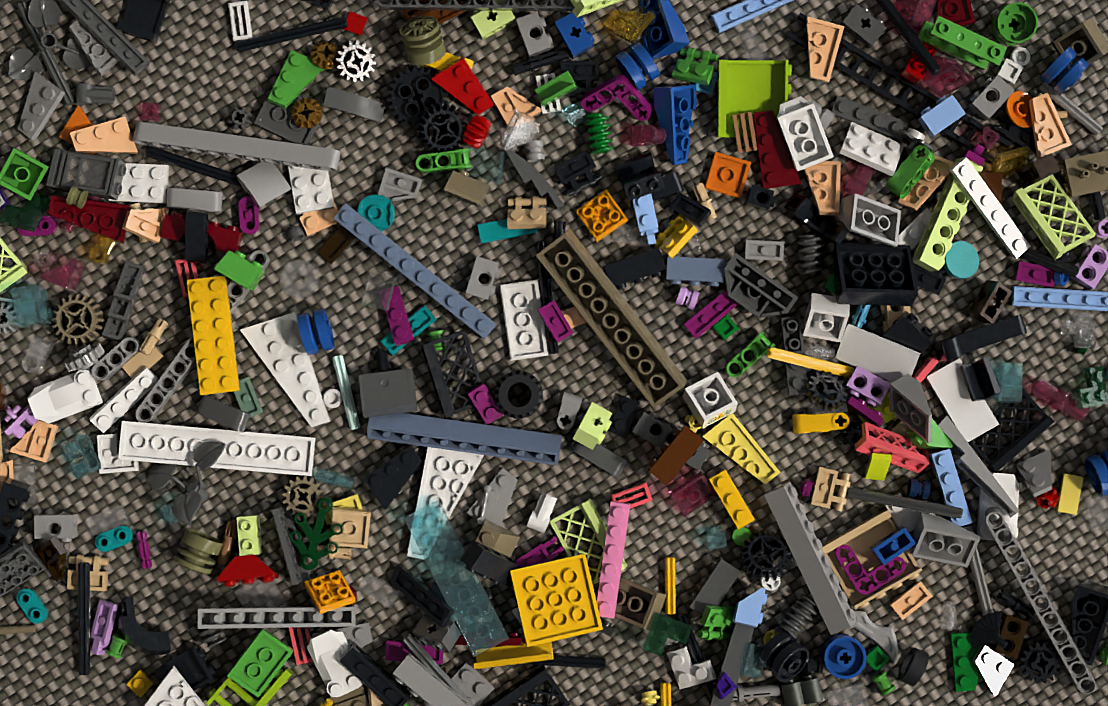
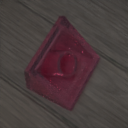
M896 0L894 6L909 26L919 32L923 21H930L937 0Z
M934 55L933 58L940 65L941 71L933 76L927 69L923 77V82L941 98L975 80L974 76L956 60Z
M75 259L40 275L43 280L67 289L77 290L86 265L85 262Z
M701 471L696 472L668 492L685 517L716 496V493Z

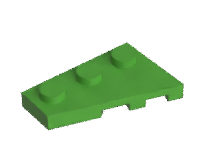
M291 50L268 97V102L286 109L301 94V91L308 84H311L315 77L325 69L316 66L311 58Z

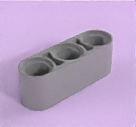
M168 188L166 208L221 212L223 193Z
M131 337L123 339L92 367L93 377L97 380L110 379L140 351L141 342ZM130 341H133L135 349L130 352L127 349V345ZM115 354H119L121 357L118 364L113 362ZM102 366L106 369V374L103 377L98 373L99 368Z

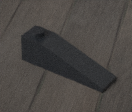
M1098 583L1078 584L1072 600L1073 641L1086 664L1092 666L1108 622V587Z

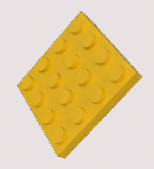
M586 554L510 570L527 647L603 630Z

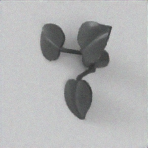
M31 1L28 8V19L36 28L44 26L46 34L42 36V46L35 55L25 48L13 52L9 60L8 76L15 80L33 79L35 71L40 73L42 70V63L36 58L44 49L52 50L56 46L66 50L63 54V60L68 67L80 70L92 65L74 37L68 40L66 47L57 42L54 34L49 33L48 25H55L61 15L60 8L55 1Z
M205 442L194 452L193 460L197 462L195 469L199 483L192 482L186 486L176 477L172 476L176 470L174 464L157 463L148 471L146 482L151 489L160 490L172 479L187 491L185 495L178 496L173 501L171 507L172 513L181 522L191 525L192 519L199 510L201 503L206 501L208 493L203 489L205 484L202 481L199 467L202 470H206L214 465L226 446L225 443Z

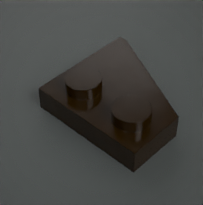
M54 536L41 546L36 553L57 582L64 578L67 551L64 549L62 541Z

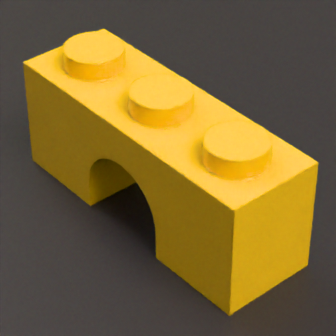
M725 469L707 478L738 530L755 520Z

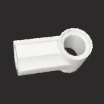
M542 492L535 510L532 511L527 527L544 534L557 498Z

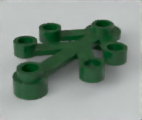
M322 497L317 502L319 512L314 530L310 527L305 513H297L294 517L295 522L300 524L310 542L307 549L301 540L302 534L299 531H293L289 535L290 541L296 544L301 553L299 562L305 570L315 569L319 564V559L328 554H334L339 549V545L332 541L327 544L326 548L316 552L318 544L334 535H340L344 531V526L341 523H336L331 529L321 534L326 513L333 507V501L329 497ZM322 502H326L328 504L326 509L322 508ZM298 515H302L304 517L303 522H300L298 520ZM335 526H340L341 531L336 532L334 530ZM294 533L298 534V540L293 539ZM330 544L336 546L335 551L329 549ZM307 557L312 559L311 564L306 563Z

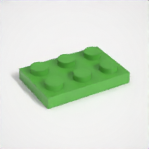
M261 628L229 670L227 676L259 698L294 650L267 630Z

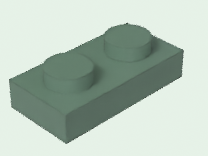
M250 377L239 380L240 391H234L241 410L251 414L250 418L264 413Z

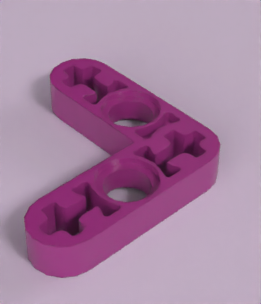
M623 75L614 76L584 93L581 98V107L585 111H594L619 98L636 119L645 121L651 116V105L629 79ZM600 91H608L610 95L602 96ZM629 95H633L637 99L634 101H630L626 97Z
M843 544L834 550L836 559L855 589L861 594L871 593L901 574L906 568L905 560L897 556L887 564H880L866 572L850 546ZM841 548L844 550L848 549L846 555L849 559L854 558V560L848 561L846 565L843 564V562L847 561L845 557L839 556ZM894 560H896L897 562L901 561V564L899 565V570L896 568L890 570L893 573L892 575H890L889 571L884 567L886 565L888 568L892 567L894 565ZM851 564H857L859 567V571L855 575L849 573V566ZM878 570H883L886 574L885 579L882 581H878L875 577ZM871 575L872 580L876 583V585H873V583L871 582L867 585V590L860 589V582L864 581L866 583L870 581L868 576Z

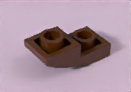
M982 171L983 181L1002 206V172Z

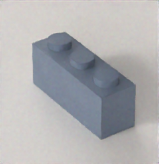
M667 256L665 280L670 281L669 284L681 285V281H685L693 286H700V282L708 283V286L719 287V283H724L725 259L671 258Z

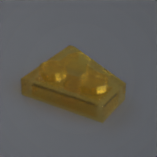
M614 10L602 25L606 30L633 44L655 18V15L651 11H648L647 14H638L637 11L624 12L622 10Z
M1025 146L996 154L991 171L1002 172V176L1008 178L1014 172L1027 165L1031 150Z

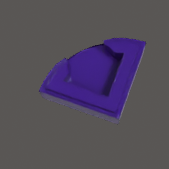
M726 672L722 673L717 682V692L721 700L737 688Z

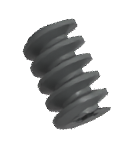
M816 235L797 236V238L803 239L797 243L799 246H803V248L798 250V253L804 254L799 257V261L804 262L799 265V268L805 269L800 275L816 274L824 270V267L818 266L823 260L817 258L823 254V252L817 251L818 248L822 247V244L816 243L821 237Z
M803 594L801 595L803 602L796 600L798 608L791 606L790 608L793 613H785L788 619L781 618L783 623L781 626L795 638L798 637L795 631H803L800 625L808 626L805 619L812 621L813 618L810 614H818L815 609L817 605Z
M207 605V606H204V607H201V608H215V607H210L211 605ZM198 609L193 610L191 613L198 614ZM203 629L198 634L199 636H205L201 643L208 644L206 647L226 640V637H219L224 632L223 629Z

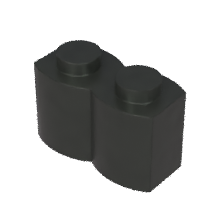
M812 673L802 675V679L795 680L793 678L779 684L784 706H801L823 701L819 677L813 676Z

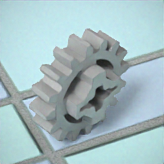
M99 343L92 346L90 344L82 345L69 353L70 357L64 361L63 365L68 372L75 371L76 369L83 371L99 361L98 358L105 351Z

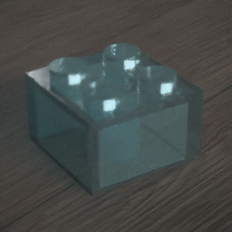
M33 284L11 289L18 327L29 329L51 324L52 312L47 307L48 293L43 286Z

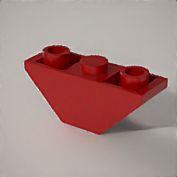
M923 43L927 50L930 52V54L934 57L937 50L933 49L932 46ZM915 52L910 56L900 76L917 85L923 79L927 68Z
M256 555L235 556L217 577V582L224 584V587L236 586V583L241 582L243 585H252L254 581L260 580L262 583L273 582V579H279V574Z

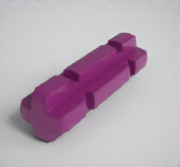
M146 531L136 533L142 569L152 567V561L149 559L151 555L149 543L146 541L148 539Z

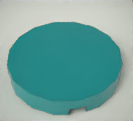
M369 195L359 203L357 213L381 232L389 228L394 222V205L391 200L383 195Z
M966 241L952 243L951 249L944 258L945 271L955 279H966L973 276L979 266V256L976 249Z

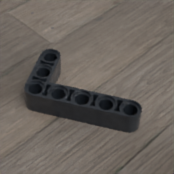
M1020 314L932 344L938 361H948L963 356L962 354L1025 334L1027 329Z

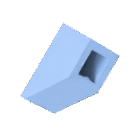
M760 588L737 602L732 622L754 628L761 624L763 619L761 608L767 601L766 589Z

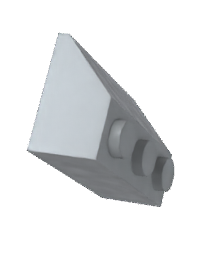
M856 193L841 199L839 218L849 231L897 247L901 210Z

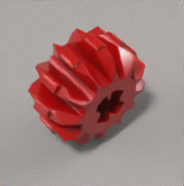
M477 114L473 116L464 132L463 142L472 148H480L490 131V121Z

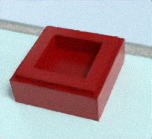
M349 11L347 16L348 27L343 28V30L362 36L368 18Z

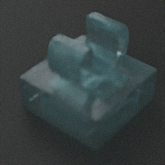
M579 102L562 110L564 117L573 127H577L575 120L578 118L583 123L586 121L583 116L586 113Z
M720 526L717 527V533L714 534L710 532V528L707 529L706 543L708 551L727 547L725 531L722 532Z

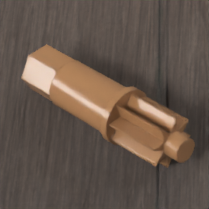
M232 519L231 522L228 521L226 532L223 535L224 544L217 561L219 564H229L233 546L237 539L236 519Z

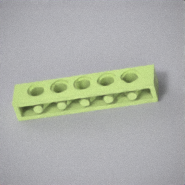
M969 160L980 177H982L981 172L984 167ZM952 173L946 180L912 258L913 263L930 272L939 271L943 267L945 255L952 247L951 241L960 228L959 223L966 214V207L971 200ZM955 194L958 196V202L955 200ZM948 211L950 212V215H951V218H950V219H949L948 216H947ZM940 229L943 230V236L940 235ZM933 245H934L935 248H936L935 254L933 253V250H932Z

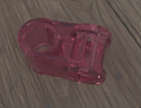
M631 125L629 145L646 146L662 144L667 136L666 131L661 127H654L652 125Z

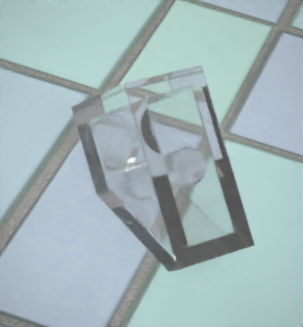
M515 110L499 141V145L503 150L507 151L532 141L533 137L539 132L540 123L536 118Z

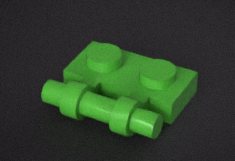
M691 47L688 49L682 48L680 54L687 57L685 60H677L672 72L673 79L709 85L715 71L714 65H710V62H717L718 54H712V51L707 50L704 52L696 51V48ZM694 59H702V62H694Z
M706 605L700 620L704 627L703 630L698 631L697 636L703 638V640L714 638L717 641L728 639L730 634L725 629L726 627H732L735 608L731 606Z

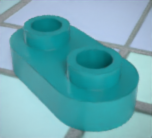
M122 525L99 534L96 537L95 545L98 550L107 552L130 543L134 538V532L131 527ZM121 532L126 534L124 539L120 537ZM103 539L108 541L106 546L102 544Z
M25 588L18 592L17 603L28 619L35 624L44 622L48 617V609L36 591L32 588ZM24 595L29 597L28 602L24 601ZM35 611L40 613L38 618L34 616Z

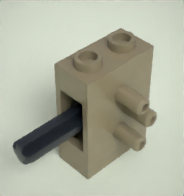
M1108 150L1060 161L1059 174L1063 176L1064 180L1062 187L1069 198L1089 194L1094 219H1105L1106 215L1100 192L1108 190Z

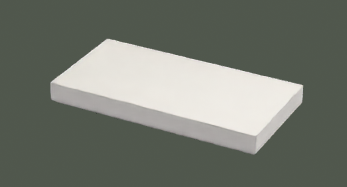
M538 280L500 285L510 360L549 356L544 321L537 311L541 308Z
M848 324L835 358L852 366H859L874 375L894 382L906 374L912 376L921 353Z
M959 358L930 374L926 379L950 420L966 441L969 442L996 427L999 423L985 400L971 401L960 369L963 363Z

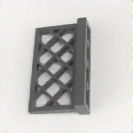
M288 505L271 509L290 582L292 585H297L303 580L310 579V574L308 570L301 567L299 562L301 553L296 544L289 539V535L293 531H297V527L292 515V509L286 510ZM294 533L293 539L298 540V534Z

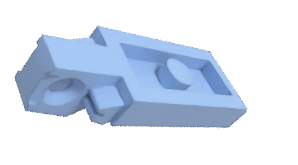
M648 194L633 199L632 202L638 230L641 236L646 235L647 244L650 245L656 243L654 233L658 232V224L652 195Z

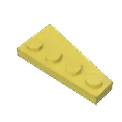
M733 413L725 417L702 436L764 484H767L780 473Z

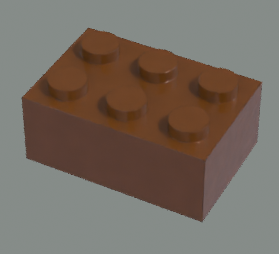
M686 425L678 426L672 433L674 438L670 443L666 441L659 449L662 451L658 457L654 456L647 464L649 466L648 471L666 486L669 485L704 441Z

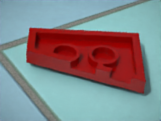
M463 56L431 76L433 81L478 115L494 106V102Z

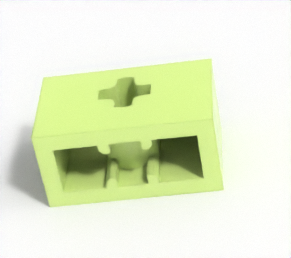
M495 0L498 5H504L506 0ZM474 11L473 16H471V20L482 40L516 22L512 11ZM490 14L496 16L495 21L489 18Z
M592 402L573 440L593 450L596 444L600 445L605 437L603 431L607 432L612 423L609 420L612 413Z
M259 515L237 517L239 555L261 554L262 544Z

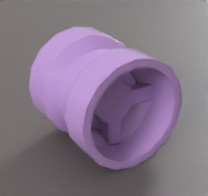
M681 286L675 304L686 305L687 308L693 310L699 292L695 290L689 291L686 287Z

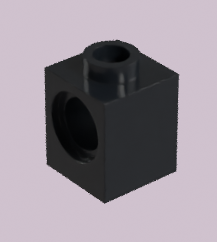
M751 185L745 205L768 211L770 207H774L776 196H773V190ZM764 194L767 199L766 203H759L757 195Z

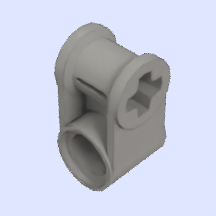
M564 392L557 417V424L562 430H569L573 427L583 397ZM565 416H568L569 421H571V423L567 424L566 426H562L563 423L560 421V419H564Z

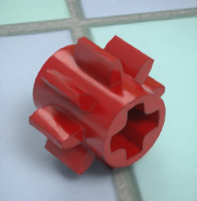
M1052 487V490L1034 497V499L1037 500V504L1041 508L1048 509L1050 506L1055 508L1060 495H1057L1056 488Z

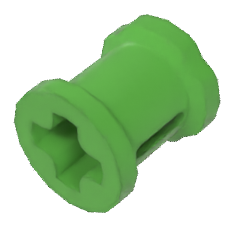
M444 330L428 332L427 336H430V341L443 337ZM442 342L434 344L435 351L446 349Z
M113 634V640L105 653L115 658H121V653L127 642L121 635Z
M881 671L871 678L872 682H875L879 688L881 696L889 694L896 688L886 676V671Z

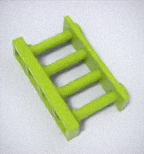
M289 667L285 671L279 670L274 677L276 682L272 686L268 684L262 692L264 696L260 700L254 699L228 677L218 690L214 688L208 694L209 700L206 704L209 706L215 700L220 706H232L220 695L224 688L228 686L250 706H265L294 672Z

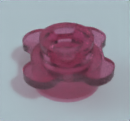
M144 102L142 104V120L159 121L161 105L159 103Z
M984 127L982 134L977 137V142L984 144L986 149H992L996 141L999 140L1000 135L991 130L990 127Z

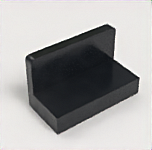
M989 357L981 358L972 364L960 366L971 401L989 400L1001 393Z

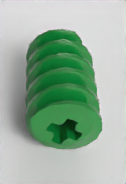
M602 113L585 116L586 119L590 120L586 123V126L592 127L587 130V134L592 135L588 138V141L593 142V144L589 145V149L595 150L590 155L604 154L614 149L612 146H608V143L613 140L607 138L612 132L606 131V128L611 125L605 123V121L610 117L604 116Z

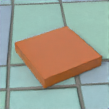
M714 152L704 186L705 189L741 199L751 162Z

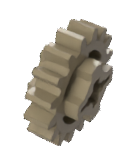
M297 476L296 482L289 480L291 486L284 487L288 491L287 493H282V496L287 498L283 503H288L286 510L293 509L292 515H295L296 512H303L309 517L310 511L317 512L315 507L318 500L322 498L319 494L323 492V489H317L320 483L314 485V478L307 481V476H304L303 480H300ZM305 483L310 485V487L304 489L300 488L298 484ZM293 489L295 492V499L290 501V492ZM297 489H299V491L302 493H308L306 497L309 504L303 499L300 501L298 500L300 496L298 494L299 492L297 491ZM316 492V500L313 504L311 494ZM303 504L307 506V509H298L296 506Z

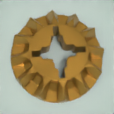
M327 40L325 42H318L311 50V59L319 68L332 69L338 65L334 58L339 57L335 52L340 51V48H337L335 43H328ZM325 50L330 54L327 60H325V55L323 54Z
M304 97L297 100L294 106H292L291 116L299 127L312 128L320 122L322 108L316 100ZM305 105L309 111H315L309 114L308 121L305 115L299 114L304 112Z

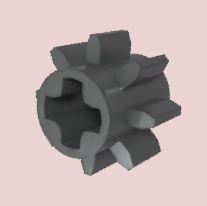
M235 107L233 113L229 112L232 119L228 122L230 124L235 123L234 128L236 130L239 129V126L246 130V125L252 124L249 120L252 114L245 113L246 107H243L242 110ZM240 114L243 116L242 122L237 120Z

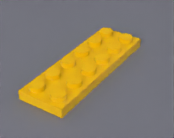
M224 275L187 280L200 395L240 391L227 278Z

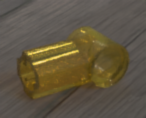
M100 235L95 246L90 250V259L98 265L107 264L117 241ZM103 251L104 257L101 260H96V253Z

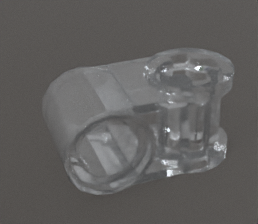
M34 336L22 362L23 369L33 374L41 372L52 352L54 343ZM30 362L37 364L36 367H32Z

